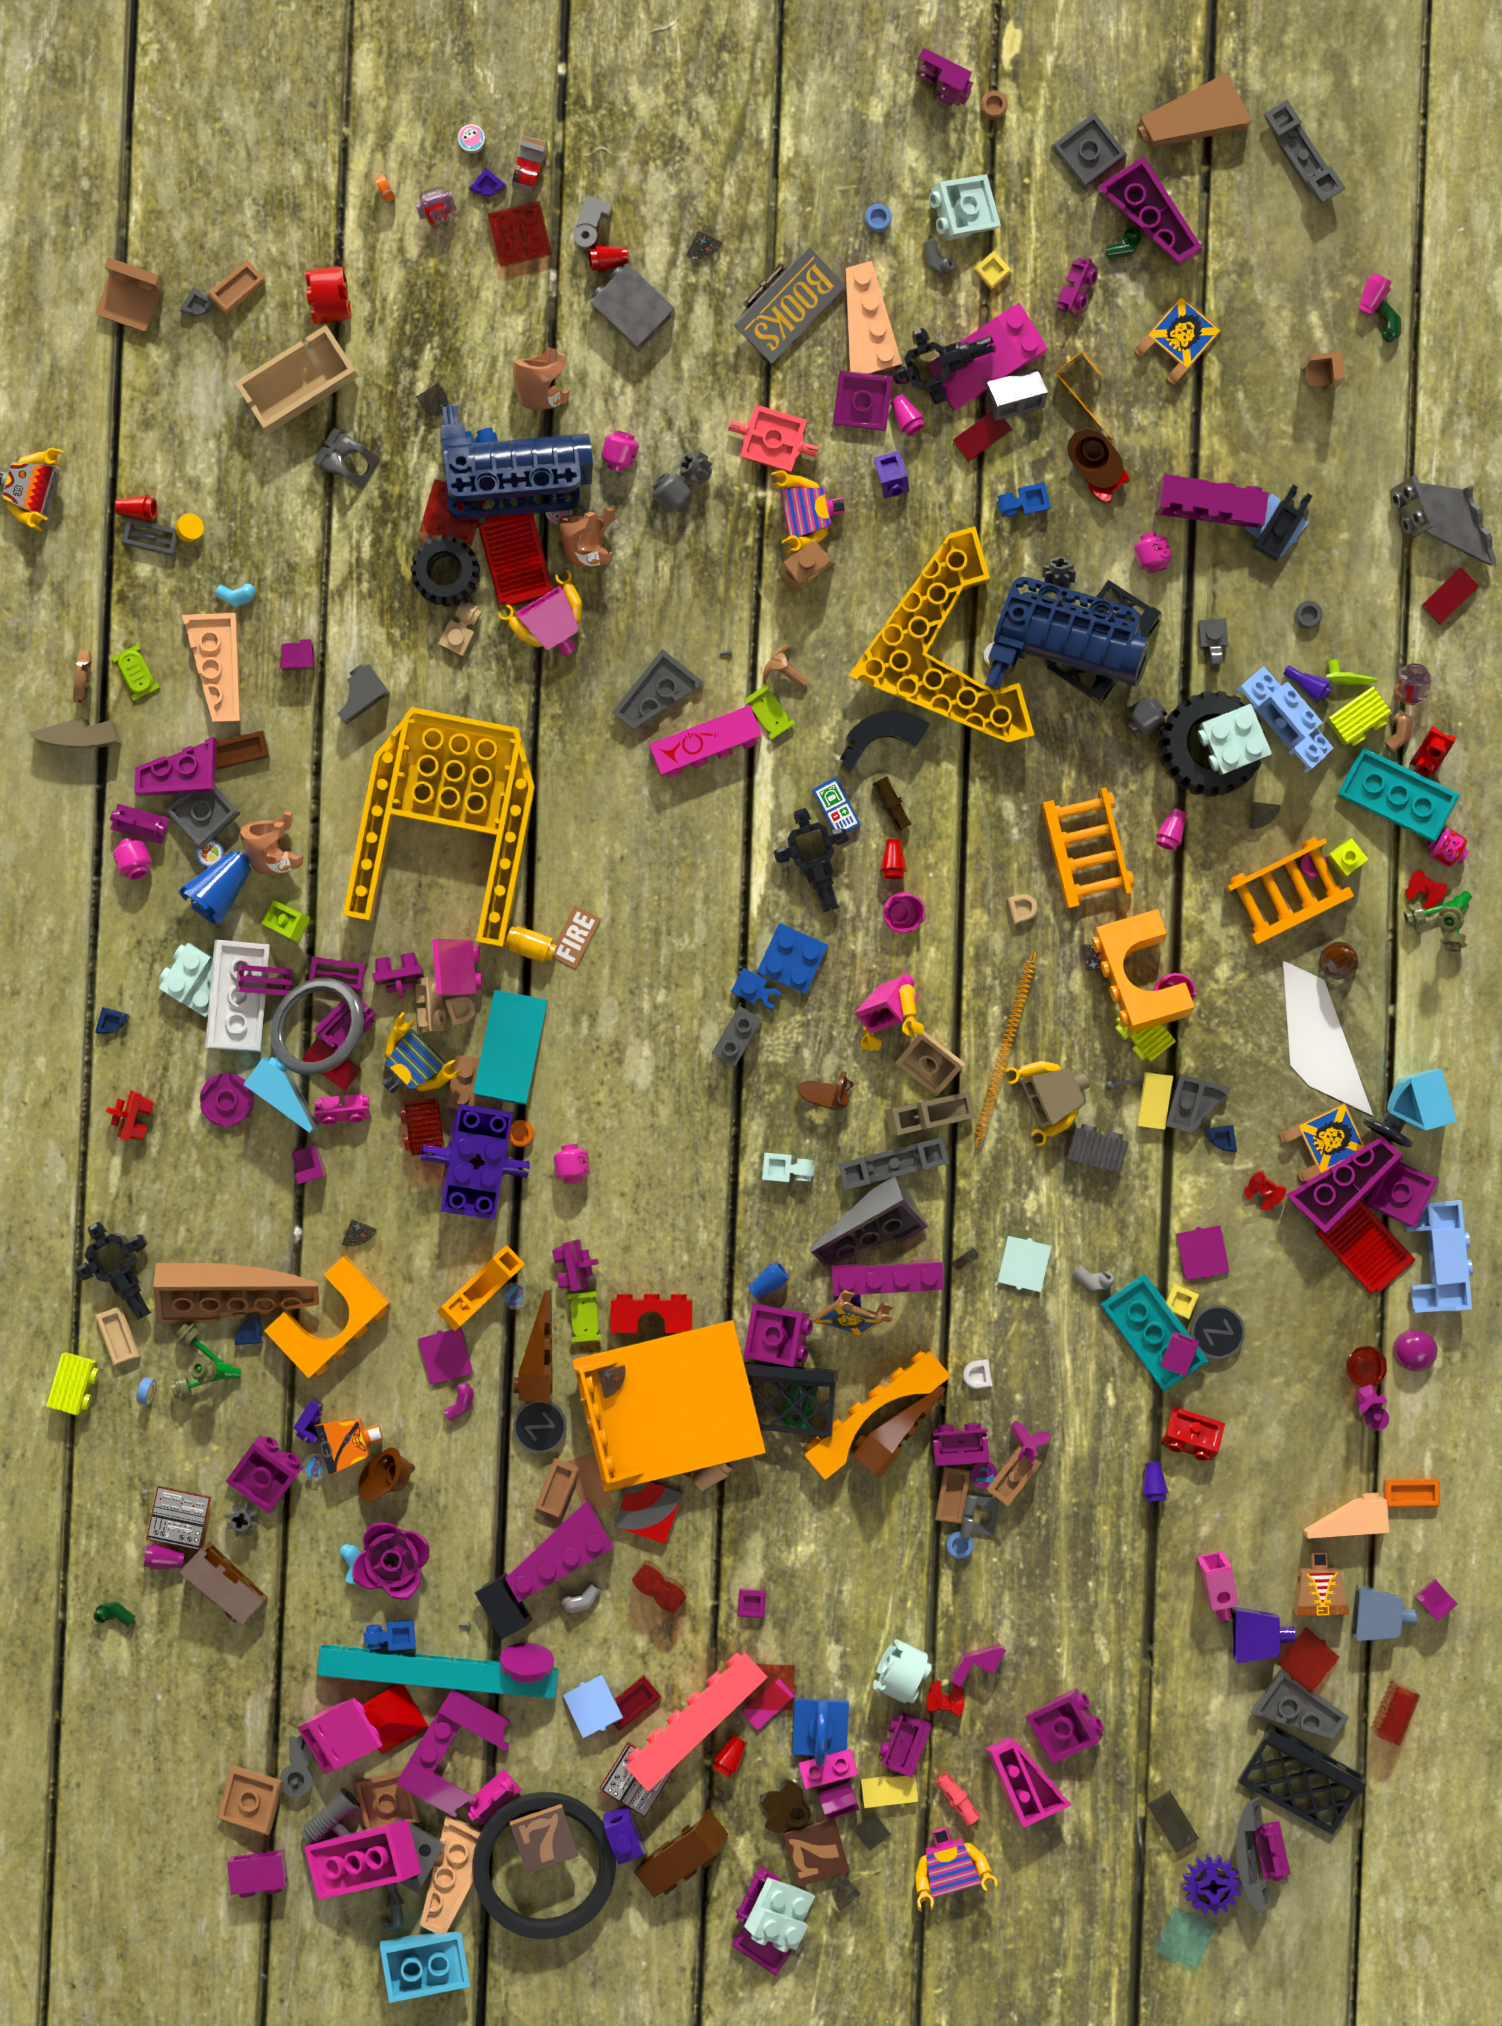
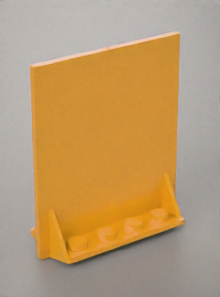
M733 1320L573 1360L581 1395L580 1402L583 1403L587 1427L591 1435L605 1492L766 1453L750 1390L751 1385H749ZM606 1370L609 1373H612L609 1375V1379L607 1376H603L604 1374H606ZM607 1383L611 1385L609 1386V1389L607 1387H604Z

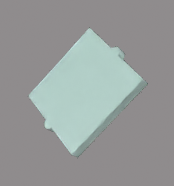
M1008 1236L997 1282L1016 1286L1018 1290L1025 1288L1041 1292L1051 1246L1033 1242L1031 1238L1024 1240Z

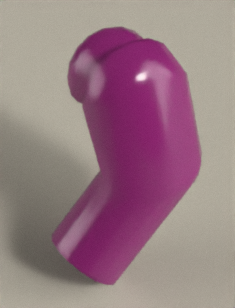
M461 1383L457 1386L456 1391L458 1395L456 1403L444 1410L450 1422L472 1408L475 1394L468 1383Z

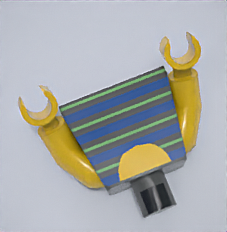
M404 1012L397 1017L394 1022L395 1026L388 1036L384 1053L387 1059L385 1065L392 1071L382 1082L388 1091L394 1094L403 1084L411 1091L415 1089L420 1092L434 1090L442 1087L450 1079L462 1073L461 1069L457 1072L452 1070L451 1065L455 1060L447 1063L414 1029L410 1028L415 1022L414 1019L409 1023H405L403 1021Z

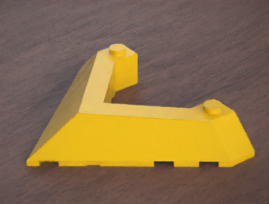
M975 526L950 533L946 537L941 547L921 572V575L909 589L848 676L1009 743L1034 736L1020 683L1000 688V690H992L928 654L963 590L990 582V576Z

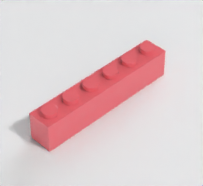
M738 1652L732 1655L725 1663L728 1667L721 1674L716 1671L706 1681L708 1686L701 1693L696 1690L686 1700L688 1705L681 1712L676 1709L666 1719L668 1724L661 1731L656 1728L646 1738L649 1742L641 1750L638 1747L635 1748L626 1757L629 1762L625 1767L648 1792L768 1678L745 1652L741 1655Z

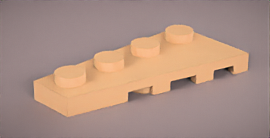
M872 261L846 268L850 371L875 374L902 366Z
M237 614L182 615L212 721L214 723L241 722Z
M446 1814L440 1841L446 1844L434 1864L420 1926L435 1934L447 1933L473 1883L472 1860L476 1842L481 1833L480 1830L449 1814Z

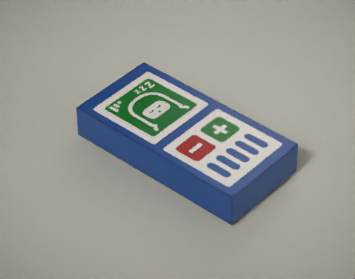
M836 777L812 789L833 830L843 828L849 832L861 825Z

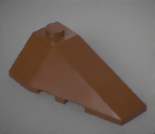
M546 1289L518 1377H514V1394H519V1400L550 1402L553 1398L552 1289Z
M938 1386L930 1394H923L869 1430L866 1435L861 1433L852 1444V1447L855 1448L852 1452L853 1456L880 1478L902 1450L901 1442L903 1440L906 1441L914 1434L919 1425L917 1423L919 1419H924L946 1390L944 1386Z

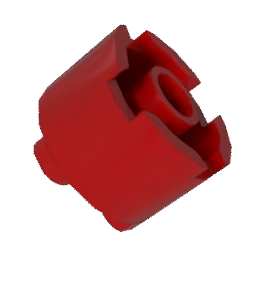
M335 266L305 271L307 287L311 286V289H306L308 305L314 307V309H311L313 325L352 319L351 303L347 291L348 283L344 267Z

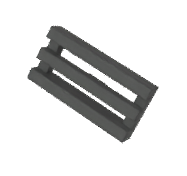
M127 517L121 544L175 557L179 537L175 528ZM135 525L173 534L172 539L131 530V526ZM129 535L168 544L170 548L167 549L129 540Z

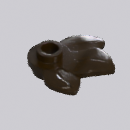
M784 1778L780 1791H769L760 1796L763 1808L770 1814L765 1823L766 1829L775 1833H783L790 1827L800 1828L809 1822L811 1817L810 1808L803 1801L802 1789L794 1781ZM800 1809L802 1816L799 1818L792 1815L793 1810Z

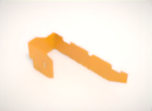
M1080 352L1077 356H1075L1072 360L1065 364L1058 372H1056V375L1067 386V388L1083 405V407L1099 424V426L1110 436L1111 439H1113V437L1105 430L1102 424L1097 420V418L1092 414V412L1086 407V405L1081 401V399L1068 386V384L1059 374L1068 365L1075 361L1079 356L1084 354V357L1093 366V368L1101 376H1103V374L1090 360V358L1084 352Z

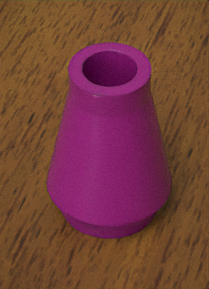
M155 1543L153 1546L146 1545L143 1567H149L150 1570L182 1569L184 1552H178Z

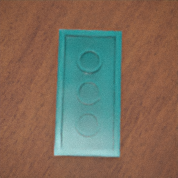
M1362 747L1337 796L1428 841L1436 843L1460 794Z
M494 990L473 1090L474 1096L527 1105L548 1000Z
M1143 1273L1101 1302L1102 1308L1163 1392L1208 1363L1209 1360L1198 1346L1186 1376L1161 1366L1173 1331L1190 1338L1192 1337L1146 1273Z

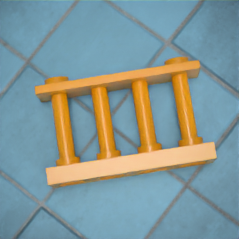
M1106 787L1098 790L1100 798L1064 807L1055 806L1054 800L1041 804L1066 909L1079 906L1078 900H1082L1083 896L1122 887L1123 893L1126 895L1132 893L1131 887H1135L1133 874L1131 871L1127 872L1112 813V809L1115 808L1112 792H1107ZM1103 808L1106 824L1072 833L1061 832L1059 822L1063 821V818ZM1105 835L1110 836L1113 848L1111 851L1075 860L1067 856L1066 848L1069 847V844ZM1116 861L1119 877L1079 886V884L1074 885L1072 874L1076 873V870Z
M1315 836L1301 843L1303 849L1245 877L1244 873H1241L1229 879L1230 885L1224 887L1226 892L1236 888L1255 926L1253 927L1255 933L1249 935L1253 945L1259 944L1354 896L1350 887L1342 889L1340 885L1337 886L1318 848L1327 843L1325 838L1318 841ZM1306 853H1309L1327 889L1325 892L1327 897L1319 901L1316 897H1312L1294 859ZM1282 865H1285L1303 901L1301 904L1303 909L1293 913L1292 909H1288L1270 871ZM1257 877H1261L1279 913L1277 915L1279 921L1269 925L1268 921H1264L1246 885L1247 882Z

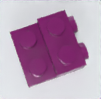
M923 47L918 57L916 70L919 78L929 84L937 83L935 95L939 96L938 99L941 102L950 106L953 104L959 106L960 103L965 105L972 92L973 82L970 81L972 72Z
M752 1304L744 1357L790 1367H801V1363L805 1362L808 1357V1347L804 1346L806 1335L809 1336L813 1328V1322L809 1319L810 1313Z
M260 1435L250 1446L226 1482L269 1514L304 1467L299 1464L300 1459L295 1454H286L280 1450L275 1439L269 1436L264 1438Z
M1077 1688L1054 1698L1052 1702L1029 1712L1026 1716L1052 1764L1099 1743L1103 1736L1104 1727L1099 1717L1092 1716L1088 1709L1090 1708V1701L1085 1693L1080 1694Z

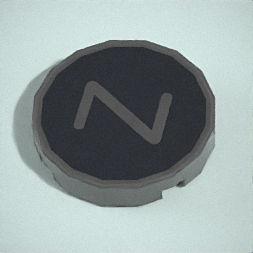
M1211 1305L1204 1307L1195 1315L1190 1335L1193 1339L1199 1341L1198 1346L1204 1355L1210 1358L1223 1359L1232 1356L1240 1349L1245 1337V1327L1236 1311L1227 1306Z
M529 1401L517 1411L513 1421V1432L518 1443L526 1450L534 1453H547L557 1448L563 1441L567 1431L566 1417L562 1409L552 1401Z

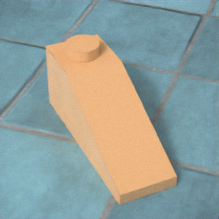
M1379 1493L1362 1494V1498L1350 1501L1303 1529V1534L1309 1539L1389 1533L1387 1500L1379 1497Z

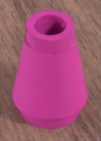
M1372 273L1371 277L1366 280L1358 310L1373 316L1374 312L1391 291L1389 287L1392 281Z
M904 394L898 395L891 400L890 404L901 432H905L907 436H912L925 427L924 417L905 398Z
M1179 809L1171 810L1156 834V844L1158 846L1175 851L1177 846L1181 845L1185 818L1187 816L1185 812Z

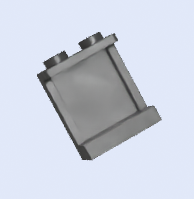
M627 263L624 268L619 266L611 274V281L605 287L600 286L591 296L593 300L590 303L591 308L605 317L630 341V345L639 352L674 316L675 308Z

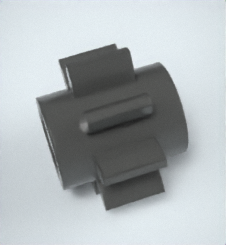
M700 451L696 454L690 452L681 459L679 474L683 476V480L689 485L693 486L695 482L701 485L710 478L712 463L708 461V456Z
M1063 557L1051 559L1049 566L1043 565L1042 577L1044 582L1069 588V582L1075 583L1076 571L1074 570V564H1070V561Z
M246 1503L243 1508H239L237 1504H234L232 1507L235 1513H227L225 1515L227 1519H230V1524L226 1529L233 1528L236 1530V1537L242 1531H245L248 1536L251 1535L252 1530L250 1526L259 1525V1522L254 1520L258 1510L251 1511L248 1509L249 1503ZM241 1514H244V1519L248 1521L243 1526L240 1525V1520L236 1518Z

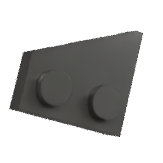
M1179 1074L1165 1126L1193 1133L1204 1118L1213 1111L1220 1100L1229 1093L1231 1087Z

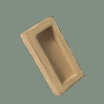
M122 1305L95 1315L114 1366L141 1356Z

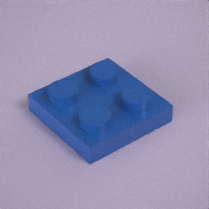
M779 923L757 972L806 994L828 945Z

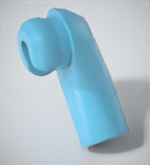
M220 584L214 596L234 607H239L250 603L254 599L256 589L252 584H244L243 587L232 591Z
M345 1544L340 1549V1556L345 1559L349 1566L345 1581L358 1585L353 1581L352 1572L353 1564L361 1552L356 1546Z

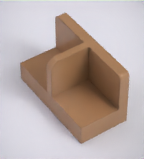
M1342 351L1309 355L1301 365L1302 371H1306L1307 383L1310 387L1325 386V390L1336 389L1345 379Z
M1018 1446L1005 1465L1002 1464L1000 1466L1001 1470L986 1488L1007 1506L1011 1504L1042 1464L1037 1458H1035L1032 1465L1029 1464L1030 1459L1025 1456L1022 1460H1019L1018 1455L1022 1449L1020 1446Z

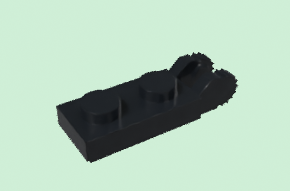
M1294 484L1290 487L1283 501L1279 502L1253 546V549L1275 562L1280 557L1302 520L1303 512L1312 498V495L1307 493L1301 499L1297 509L1289 505L1298 489Z

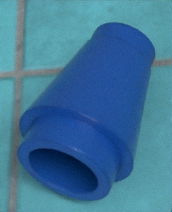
M779 1262L773 1265L770 1263L748 1288L753 1296L759 1299L785 1286L786 1281L790 1278Z

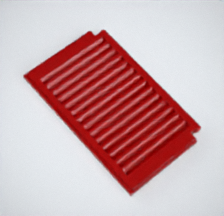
M533 514L485 518L486 524L478 525L499 605L506 602L507 605L514 606L537 600L553 590Z
M1362 1200L1328 1235L1321 1230L1315 1232L1370 1294L1375 1289L1381 1292L1415 1261V1258Z

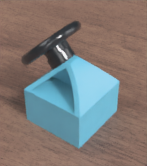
M1429 1069L1399 1078L1390 1095L1387 1106L1388 1112H1386L1383 1122L1381 1123L1371 1118L1363 1120L1364 1125L1372 1131L1406 1148L1412 1147L1413 1142L1401 1134L1405 1124L1414 1130L1426 1131L1457 1122L1442 1069Z

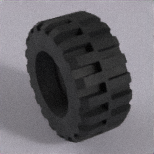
M1211 691L1202 692L1180 703L1166 718L1167 720L1160 732L1162 734L1159 741V750L1162 753L1160 759L1162 765H1165L1168 770L1166 772L1168 776L1174 778L1178 782L1177 785L1182 789L1186 788L1192 794H1203L1206 797L1225 795L1247 783L1262 764L1261 759L1220 776L1218 770L1214 772L1213 769L1199 766L1191 758L1187 749V738L1195 724L1246 706L1241 702L1240 697L1236 695L1229 696L1226 695V692L1222 691L1217 693H1211ZM1258 715V716H1257V719H1258L1259 724H1261L1262 721H1261V719H1260V717H1259V715Z

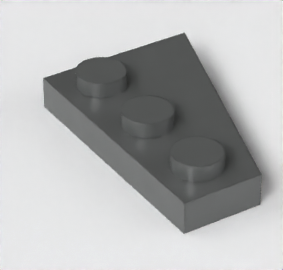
M1282 1668L1250 1711L1251 1714L1295 1726L1331 1739L1336 1737L1349 1719L1348 1715Z

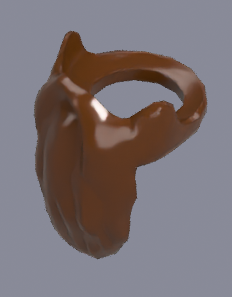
M1334 942L1327 946L1320 954L1322 969L1331 978L1337 980L1348 979L1358 969L1357 953L1352 946L1345 942Z
M843 1071L840 1074L837 1086L830 1083L805 1081L797 1085L796 1089L806 1101L819 1107L838 1111L847 1108L849 1103L847 1091L854 1084L847 1079V1072Z

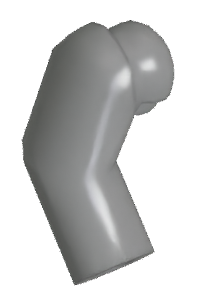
M1082 1265L1072 1274L1090 1291L1106 1290L1114 1282L1112 1273L1105 1271L1091 1274Z
M590 1583L582 1596L565 1595L561 1600V1605L568 1613L588 1610L601 1589Z

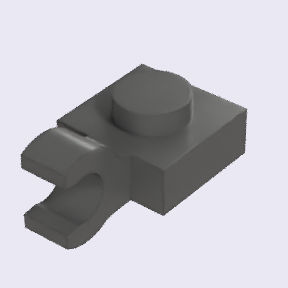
M1226 618L1199 620L1200 649L1208 648L1210 667L1221 666L1223 663L1221 647L1228 646Z

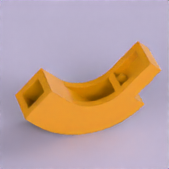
M506 1245L436 1312L456 1331L511 1279L525 1263Z

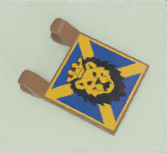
M1180 296L1140 341L1134 352L1139 357H1143L1153 344L1157 345L1178 363L1167 377V380L1172 385H1175L1222 330L1185 298Z
M1345 1102L1279 1133L1282 1142H1289L1301 1136L1314 1165L1298 1172V1177L1301 1181L1313 1179L1365 1147Z
M844 1290L837 1301L813 1316L812 1322L862 1336L883 1321L891 1322L892 1316L889 1313L894 1305L883 1302L876 1312L853 1306L850 1301L855 1293Z

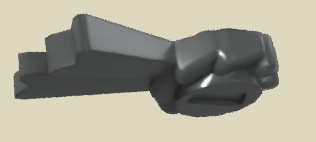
M291 1735L289 1737L291 1765L283 1769L279 1780L284 1781L282 1790L287 1796L300 1798L308 1793L312 1787L313 1775L307 1767L313 1754L306 1743L304 1749H302V1735L298 1737Z

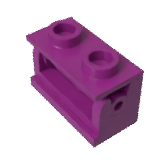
M359 997L364 1014L363 1032L366 1033L375 1024L376 1021L373 1018L377 1013ZM344 999L313 1030L329 1046L335 1049V1052L345 1042L351 1027V1012Z
M981 1423L964 1424L965 1428L954 1429V1425L937 1426L938 1430H932L935 1466L990 1462L988 1436L986 1434L988 1432L987 1428L981 1427Z
M899 1710L897 1717L892 1716L887 1730L891 1732L888 1742H882L878 1757L881 1758V1766L884 1767L886 1764L887 1768L912 1778L931 1729L930 1722Z
M285 1849L231 1856L227 1862L231 1895L239 1894L240 1898L254 1896L255 1892L266 1891V1894L280 1893L282 1888H285L289 1882L288 1879H285L287 1878Z

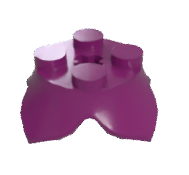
M373 1523L364 1533L362 1540L363 1551L358 1555L353 1564V1581L366 1589L382 1588L394 1599L409 1600L419 1588L421 1569L429 1559V1543L417 1532L401 1530L391 1523ZM389 1553L398 1555L397 1565L393 1566L392 1563L388 1564L386 1562Z

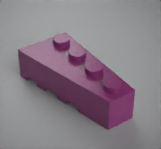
M1164 474L1158 483L1154 515L1262 528L1265 525L1269 493L1263 492L1261 487L1256 486L1241 488L1236 487L1232 483H1214L1204 479Z
M1382 1136L1355 1152L1352 1156L1332 1166L1329 1170L1309 1180L1306 1184L1291 1191L1286 1196L1322 1232L1328 1235L1403 1159V1156Z
M585 1499L578 1508L507 1574L505 1579L518 1602L614 1548L615 1543L590 1499Z

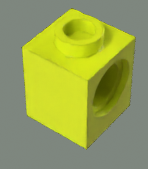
M1352 838L1346 840L1325 856L1341 878L1348 876L1368 860Z

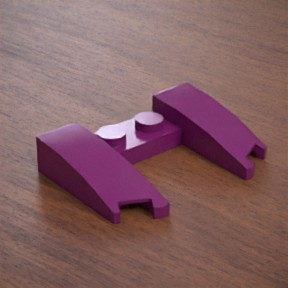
M451 1689L396 1781V1785L451 1816H457L458 1814L455 1811L457 1808L468 1801L471 1805H474L479 1798L435 1773V1769L461 1726L507 1751L509 1742H503L505 1725H511V1721L460 1690Z

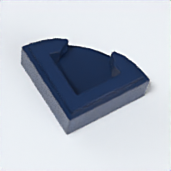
M102 1007L95 1033L109 1034L119 1030L127 1022L130 1014Z
M1233 1125L1205 1129L1209 1140L1217 1148L1224 1151L1237 1152Z
M261 1316L250 1318L241 1325L235 1336V1345L263 1343Z

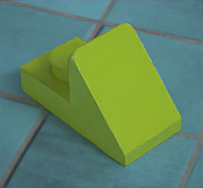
M272 900L261 924L298 942L305 932L310 917Z

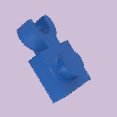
M745 968L742 969L731 990L732 993L753 1004L760 998L763 1004L770 1009H774L775 1005L768 1002V996L772 993L777 996L782 994L778 989L764 988L767 980Z

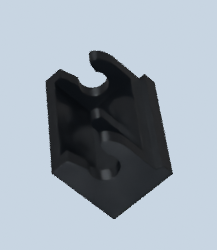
M506 1572L486 1583L475 1592L476 1597L501 1640L526 1627L533 1620L523 1601L518 1602L505 1579L507 1576Z

